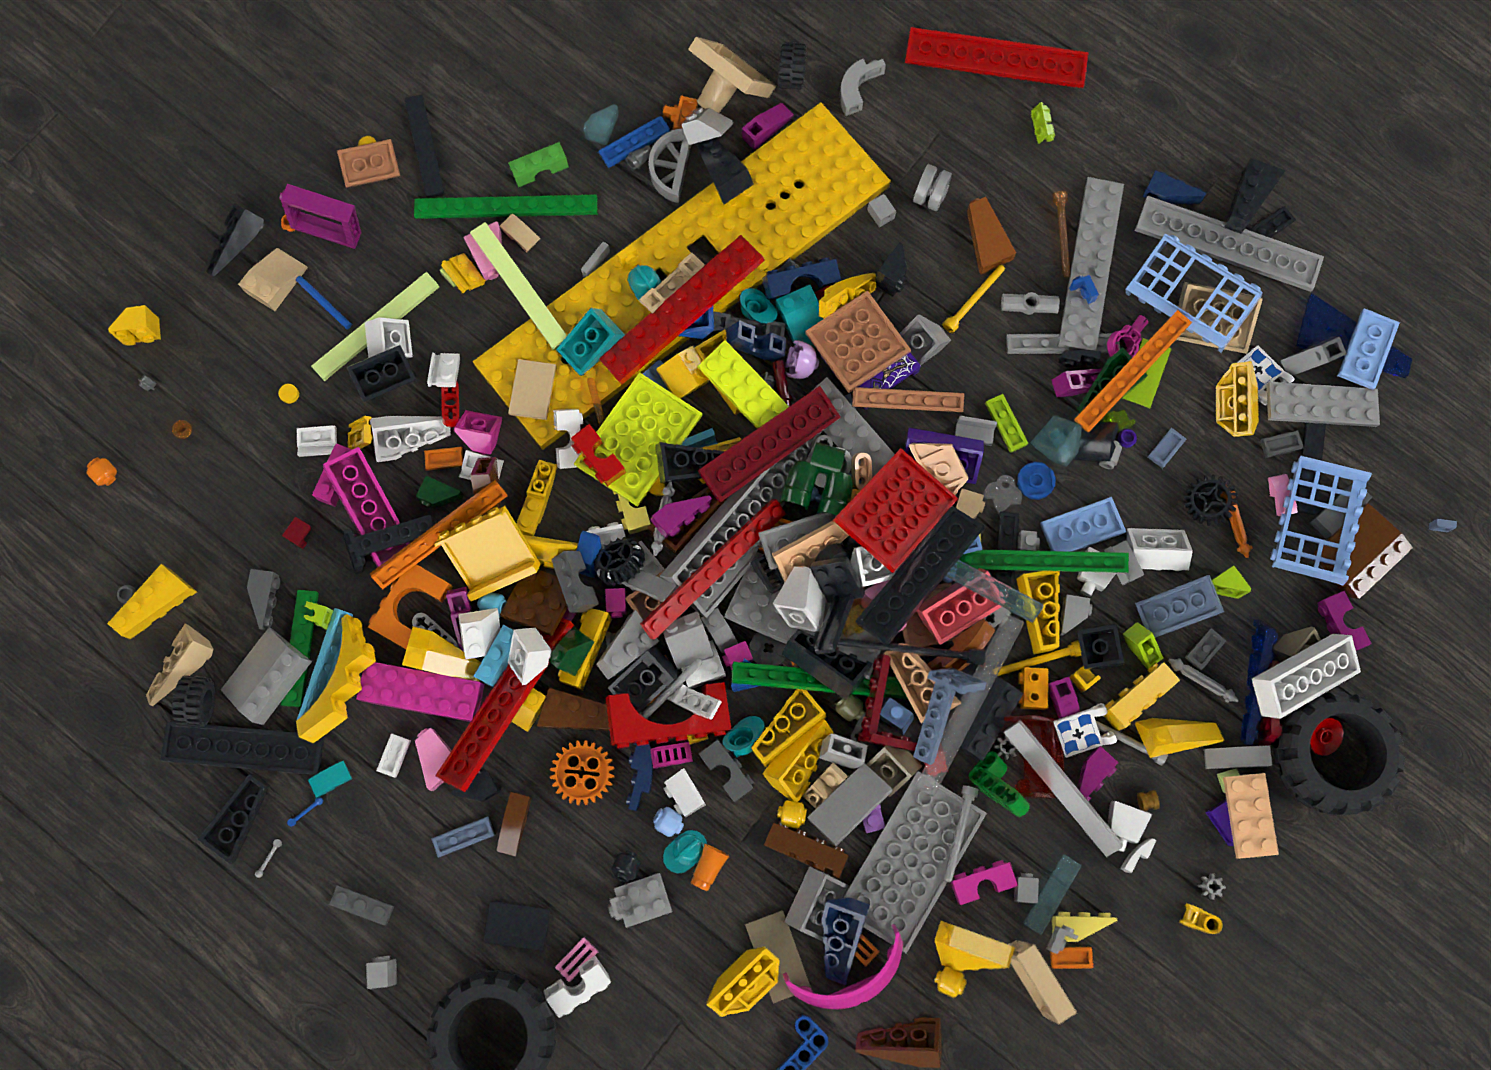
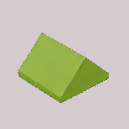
M1232 566L1212 580L1217 595L1239 599L1251 592V587L1235 566Z

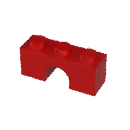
M590 424L571 437L573 443L571 447L577 454L581 453L585 458L583 462L589 469L593 468L595 470V477L601 484L604 482L608 487L626 473L625 467L613 453L604 459L594 455L595 450L602 444V440Z

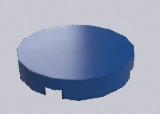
M1042 462L1026 464L1017 476V485L1020 492L1030 499L1040 500L1046 498L1055 487L1056 478L1053 470Z

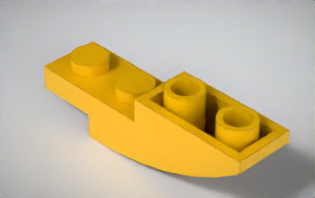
M869 273L854 276L826 288L824 297L819 300V316L827 318L866 291L869 293L875 291L876 274Z
M542 460L538 461L527 490L526 500L516 523L524 535L534 536L538 523L540 524L554 482L557 470L556 464Z

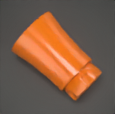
M704 844L691 883L700 889L708 891L720 869L729 858V855L713 846Z

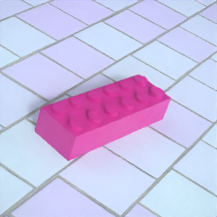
M359 447L323 464L327 476L360 536L400 524ZM411 542L370 555L378 568Z
M374 662L362 673L360 681L362 690L358 692L356 699L366 703L471 722L480 708L484 684L477 681Z

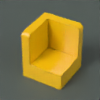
M1083 665L1069 678L1082 693L1101 677L1099 675L1094 676L1090 670H1084Z

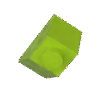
M1138 622L1123 633L1128 647L1147 669L1163 659L1153 633Z

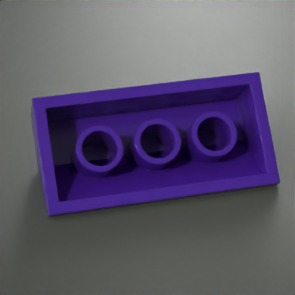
M908 428L904 451L915 460L909 448L911 443L952 444L969 477L966 483L976 484L984 452L983 440Z

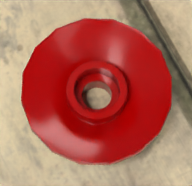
M1329 717L1316 727L1310 741V748L1314 753L1323 756L1329 755L1338 749L1344 734L1341 723Z

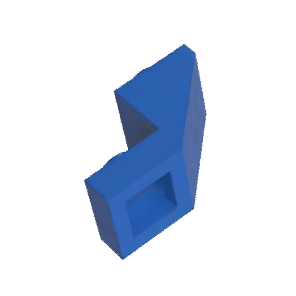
M582 531L576 551H580L586 567L580 574L594 578L596 572L593 562L596 555L600 553L602 545L600 536L586 531Z

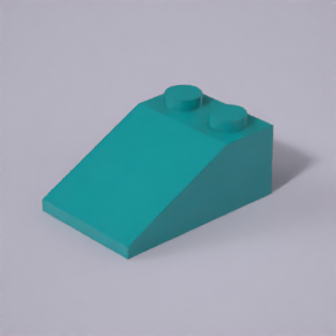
M808 285L776 299V309L783 323H786L785 327L793 342L796 340L806 342L813 348H816L806 335V330L825 318L819 316V302L811 285Z
M590 308L556 350L582 376L600 361L599 358L623 338L625 334L602 309Z

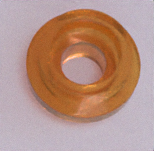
M180 420L174 423L172 432L177 438L185 439L191 435L192 426L189 422ZM185 427V431L181 433L180 430Z

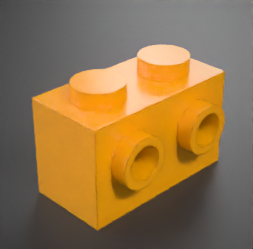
M1024 667L1018 674V684H1021V692L1023 693L1018 701L1021 704V709H1047L1048 669Z

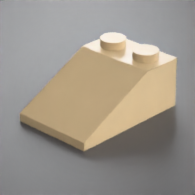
M276 248L253 266L238 285L245 293L273 311H276L297 283L296 278L300 275L302 276L308 267L279 248Z

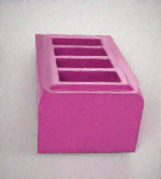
M689 742L650 748L654 769L693 762ZM683 747L686 753L685 759H682L681 748ZM673 749H677L679 760L674 759ZM669 750L671 761L666 759L665 751ZM657 752H661L662 763H659Z

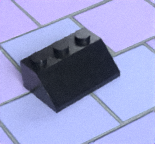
M401 345L347 367L363 402L416 380V375Z

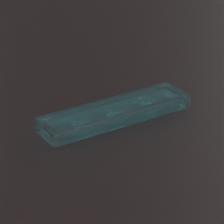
M1065 854L1061 857L1040 893L1038 903L1033 905L1026 917L1024 925L1042 935L1082 865Z

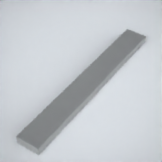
M1019 720L1004 731L1005 735L1103 854L1107 857L1121 849L1123 843L1024 723Z

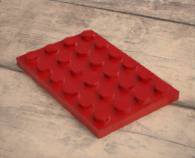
M900 448L833 521L890 572L894 573L959 498Z

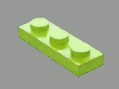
M1001 394L986 401L985 405L993 420L997 422V428L1010 453L1027 446L1028 441L1004 395Z

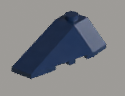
M854 898L827 900L822 916L826 978L846 985L870 904Z

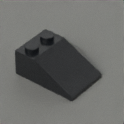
M654 645L616 679L608 689L613 695L628 693L633 707L639 713L681 673Z

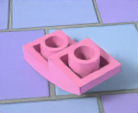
M1287 474L1268 478L1270 496L1275 497L1277 516H1281L1282 513L1285 514L1286 508L1283 507L1285 497L1289 496L1290 490H1287L1289 482ZM1295 500L1291 514L1298 513Z

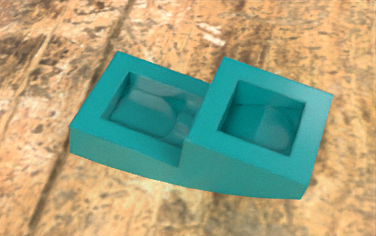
M341 761L313 776L308 781L316 798L334 790L335 787L352 780V777L345 762Z

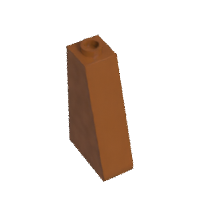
M987 198L972 200L969 204L967 215L979 273L983 274L999 265L1012 261L1016 251Z

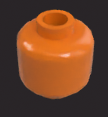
M97 457L88 463L87 475L96 485L102 486L106 484L108 486L116 480L117 469L108 459Z

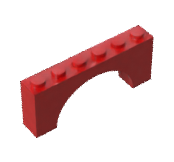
M725 682L706 684L701 687V694L709 695L721 701L712 720L693 713L687 720L669 725L657 724L642 717L633 707L628 693L609 695L605 699L611 746L617 745V748L629 747L630 743H637V746L648 745L649 741L654 740L659 744L666 743L671 738H676V741L688 740L687 736H695V739L706 738L707 734L714 733V736L726 735V732L731 730Z

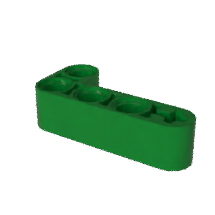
M988 752L983 761L980 760L970 771L969 779L982 793L1015 816L1025 815L1029 810V803L1016 789L1000 779L1007 771V765L996 752Z

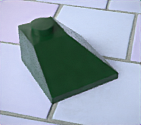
M573 627L552 651L549 662L558 669L575 676L595 641Z

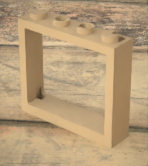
M1017 940L1009 943L1008 945L1015 947L1011 965L1043 1017L1060 1024L1077 1013L1036 946Z

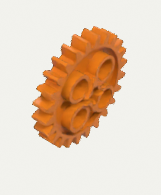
M586 740L583 746H581L580 741H577L576 747L569 743V750L562 747L564 753L562 755L556 753L559 760H552L556 764V768H550L551 771L555 772V775L550 776V779L556 780L552 787H559L556 793L560 794L563 792V800L569 797V803L571 804L576 799L577 805H580L582 800L585 805H588L589 799L596 803V796L602 799L601 792H609L606 785L612 786L613 784L608 780L615 777L609 774V771L615 768L608 765L612 762V759H605L608 752L601 754L603 747L600 746L595 749L596 743L594 742L589 747ZM572 757H578L579 759L576 767H570L569 760ZM591 759L598 760L599 764L596 769L589 768L588 764ZM584 768L587 772L600 773V776L583 775V778H581L578 774L565 773V770L581 771ZM574 776L576 784L573 787H568L566 784L567 779ZM593 778L596 781V786L589 790L586 787V782L588 779Z

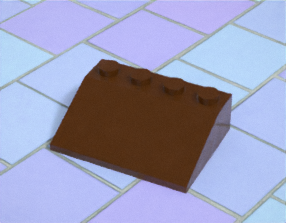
M1369 503L1363 506L1362 514L1358 519L1359 529L1354 537L1355 547L1351 552L1349 559L1351 560V565L1346 573L1349 578L1344 585L1335 583L1341 592L1345 591L1349 598L1360 599L1413 548L1405 536ZM1343 525L1327 541L1339 544ZM1323 545L1321 557L1335 561L1338 548ZM1320 562L1325 570L1333 572L1334 565Z

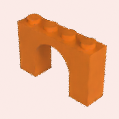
M416 564L392 583L389 595L380 602V609L377 614L374 613L371 616L368 627L407 649L412 629L403 625L398 619L397 606L399 601L410 592L420 591L443 603L446 599L447 591L451 590L453 586Z

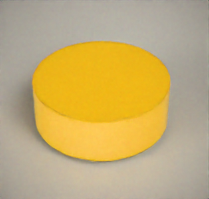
M285 384L279 389V397L285 403H294L299 397L298 389L292 384Z

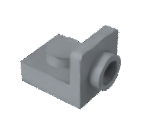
M1065 925L1062 928L1055 926L1046 949L1058 954L1065 947V936L1077 940L1078 936L1073 934L1074 929Z

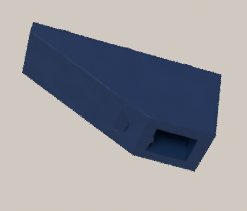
M1155 171L1143 197L1147 198V196L1170 204H1200L1206 193L1200 188L1187 185L1184 181L1174 179L1164 172Z

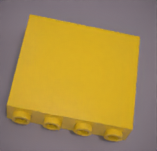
M506 506L499 509L495 507L484 516L477 515L467 524L464 522L458 524L452 531L445 530L441 532L434 544L435 546L441 545L468 586L470 591L467 597L470 601H474L536 573L541 565Z

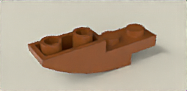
M983 618L952 640L954 646L948 649V651L955 650L959 652L969 649H983L991 639L995 629ZM941 656L927 664L931 670L955 668L959 671H962L969 665V663H966L961 658Z

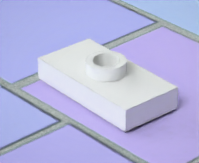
M391 733L376 771L396 778L411 740Z

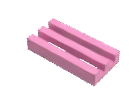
M585 937L555 967L568 982L580 971L577 967L571 975L567 972L589 949L592 953L580 965L598 953L596 948ZM583 944H585L586 947L580 952V954L565 969H563L562 966L573 956V954Z

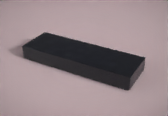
M1283 206L1249 231L1271 238L1295 222L1296 219Z

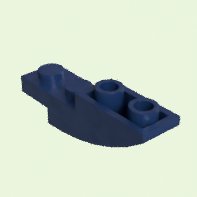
M650 742L648 745L637 746V743H633L636 745L635 752H631L628 764H631V769L638 770V773L633 774L631 785H634L633 792L628 794L626 805H629V810L638 811L642 792L648 794L651 792L653 763Z

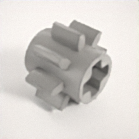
M1006 735L1004 740L1001 738L996 739L999 744L993 748L998 749V756L1004 755L1005 760H1008L1009 754L1013 757L1016 756L1014 750L1017 748ZM1006 743L1007 746L1011 747V749L1007 752L1006 749L1002 748V746Z
M1210 874L1209 879L1202 876L1203 882L1198 885L1203 890L1201 895L1209 894V899L1213 900L1215 894L1218 897H1222L1221 891L1226 888L1222 886V878L1215 879L1214 874ZM1209 884L1215 885V889L1209 888Z

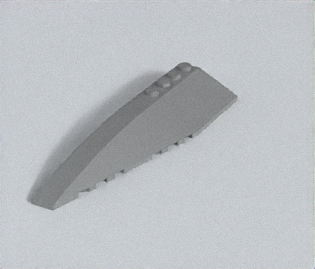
M821 432L730 495L662 572L660 577L679 587L771 499H777L780 502L791 467L797 461H806L810 449L813 448ZM760 539L690 605L694 610L698 611L704 618H707L750 568V563L757 557L758 549L762 548Z

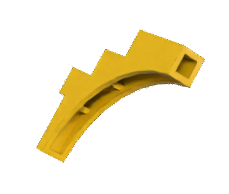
M348 614L341 618L342 644L334 672L317 701L296 721L298 736L312 743L319 740L348 718L345 702L362 690L359 674L376 662L373 646L365 643L366 640L361 621Z

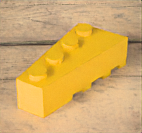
M161 564L107 624L121 636L132 639L149 627L153 621L166 615V612L183 603V600L193 596L197 591L170 568Z
M796 689L780 712L773 718L774 720L768 728L764 730L752 746L753 753L764 767L768 766L775 757L819 721L825 719L826 713L807 690Z

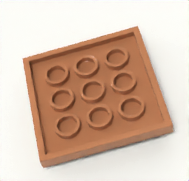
M868 291L806 330V335L848 393L854 387L860 386L911 352L907 343Z

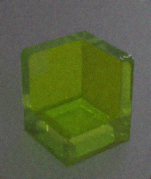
M1125 410L1117 413L1112 411L1103 419L1104 422H1117L1119 426L1117 433L1123 429L1131 428L1136 423L1135 419L1129 420Z

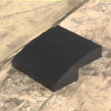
M1098 422L1089 433L1080 426L1075 443L1074 460L1111 461L1116 448L1114 439L1119 429L1118 423Z

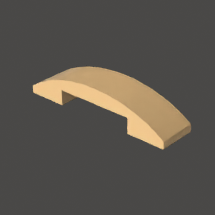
M693 253L689 254L679 263L678 268L655 289L651 288L639 299V302L653 314L670 295L702 269L705 264Z

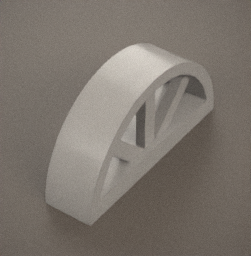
M683 128L670 131L660 137L652 147L649 155L650 177L654 187L663 197L679 203L691 149ZM682 141L679 154L673 143ZM667 147L678 163L657 160V158ZM659 166L675 169L676 171L659 180L654 168ZM674 180L672 189L665 186L667 183Z

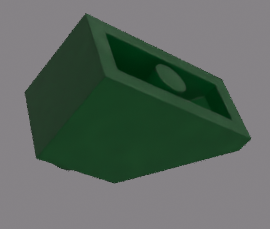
M427 476L416 495L420 500V504L427 508L431 506L438 508L462 499L464 496L460 490Z

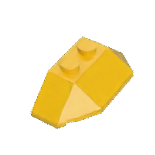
M1252 361L1232 363L1229 370L1216 385V422L1233 437L1254 435L1259 422L1258 383Z
M523 535L539 562L547 568H554L551 561L552 558L564 551H576L578 543Z
M766 947L747 950L717 979L706 1004L721 1017L727 1016V1014L748 1011L778 983L779 958Z

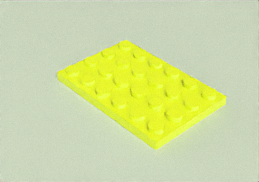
M640 372L596 433L600 436L602 444L594 452V455L601 459L607 458L613 453L625 467L626 473L609 485L608 488L637 507L659 477L655 445L659 442L682 445L702 417L700 411ZM580 454L574 465L597 480L595 470L593 468L589 469L583 462L585 458Z

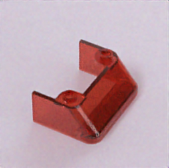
M1035 715L1004 717V721L1014 722V724L1021 720L1064 772L1063 749L1053 721L1058 719ZM1024 758V779H1019L1015 789L1025 799H1058Z

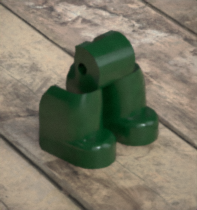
M816 442L810 463L797 461L791 467L779 504L782 505L783 501H788L804 506V511H807L816 478L819 474H823L826 476V482L816 514L826 512L838 515L850 502L853 492L852 477L840 472L846 450Z

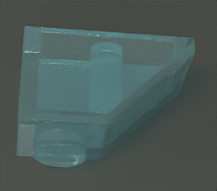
M611 105L590 115L589 120L585 121L583 127L586 139L607 145L619 115L617 105Z

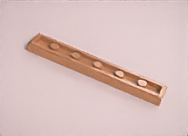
M854 387L852 407L963 412L964 393Z

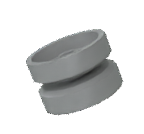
M927 164L915 192L913 202L922 206L926 202L927 197L930 196L927 204L928 208L938 211L948 191L952 173L942 170L936 180L937 167Z

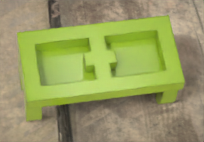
M307 601L305 607L314 610L315 614L312 617L304 615L305 619L327 630L333 610Z

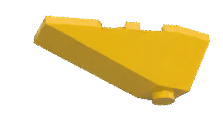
M943 921L940 922L935 937V944L941 964L956 971L1009 968L1015 950L1013 946Z

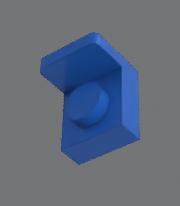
M1090 275L1085 277L1078 276L1072 280L1069 287L1070 291L1081 288V295L1087 300L1088 304L1096 301L1099 293Z

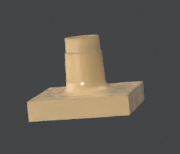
M696 37L688 49L713 69L697 100V103L704 109L711 108L720 113L737 89H740L745 94L769 98L776 87L774 83L721 43Z

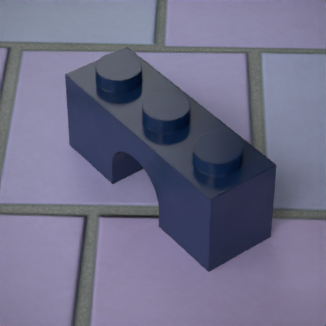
M740 320L727 328L726 341L732 348L770 362L785 356L786 338L774 333L764 336L755 335V326Z

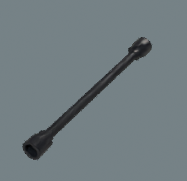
M815 631L814 633L813 647L816 643L820 631ZM841 638L838 642V646L961 658L966 663L974 665H984L985 650L969 649L958 652L955 650L928 649V647L893 645L890 643L886 645L883 642L855 641V639L850 640L847 638Z

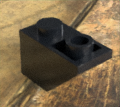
M480 769L466 792L455 788L451 793L454 796L484 802L500 792V789L489 771H482Z

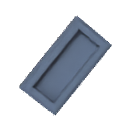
M1171 427L1149 454L1148 458L1163 469L1186 441V438Z

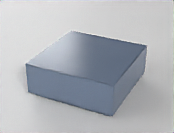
M1436 519L1429 523V529L1433 531L1449 532L1457 528V521Z

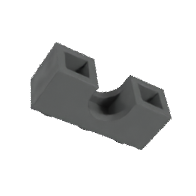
M564 551L551 559L570 613L587 612L599 604L593 586H585L579 578L578 573L586 569L580 551Z
M717 740L700 752L699 756L710 771L718 766H725L730 770L731 778L722 787L735 803L753 790L752 784L754 782L748 774L744 775L741 772L740 768L742 765L736 757L733 759L728 754L730 750L723 746V742L720 743Z

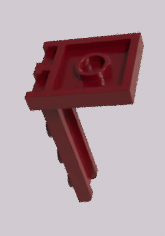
M878 654L873 662L874 674L869 682L871 690L869 697L866 699V716L862 719L861 726L863 731L859 732L858 740L915 751L917 743L910 742L911 738L877 731L891 660L889 655Z

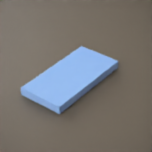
M1364 308L1360 313L1346 351L1347 354L1344 356L1337 376L1374 390L1400 322Z
M1112 497L1040 523L1051 551L1074 552L1126 533Z

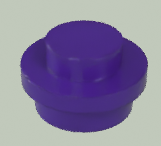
M1123 429L1119 432L1117 440L1122 447L1129 448L1136 443L1137 436L1134 431Z

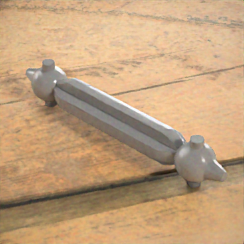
M671 482L663 489L664 496L661 499L659 510L666 504L672 503L671 497L674 495L675 490ZM655 527V541L652 543L651 548L654 556H657L663 548L661 542L664 540V537Z
M1180 658L1168 660L1174 671L1180 670L1183 675L1213 693L1223 696L1226 702H1238V698L1232 689L1226 690L1224 686L1191 666L1183 665Z

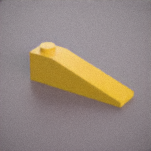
M412 627L402 665L480 682L479 679L474 677L481 664L480 661L475 658L465 659L464 652L433 631Z
M1151 718L1135 722V726L1150 758L1224 741L1216 723Z
M822 719L775 757L762 773L770 785L790 801L798 802L809 788V778L812 772H816L818 768L816 763L819 759L822 740L831 733H834L826 720Z

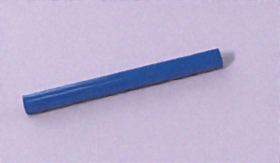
M301 275L296 278V282L346 329L352 326Z

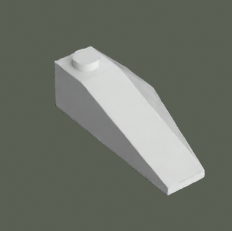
M385 416L370 420L376 462L396 460L407 452H414L425 444H432L451 435L450 427L442 423V417Z

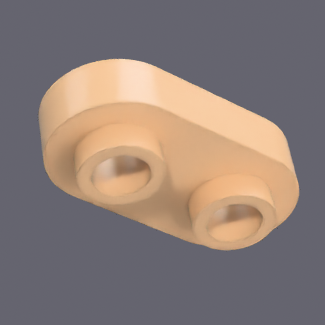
M856 453L851 460L853 487L857 490H862L872 479V460L867 453Z

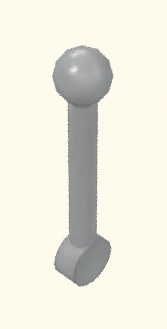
M274 840L273 848L260 869L255 872L257 878L263 876V870L275 850L282 845L281 840Z

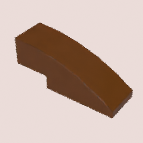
M510 792L498 840V852L512 856L517 855L532 797Z

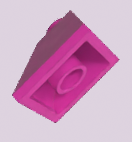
M465 410L454 431L472 451L491 455L497 443L502 417Z

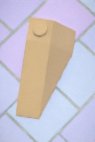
M184 624L172 643V646L175 647L170 657H165L162 673L156 675L146 694L148 703L151 706H154L175 689L182 676L192 675L212 656L213 648L210 641L187 624Z

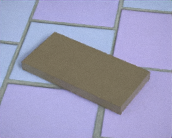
M783 910L745 924L753 948L766 947L779 958L778 983L769 990L773 1003L794 996L785 983L783 976L785 972H787L790 981L795 986H808L811 988L788 924L784 923L786 917Z

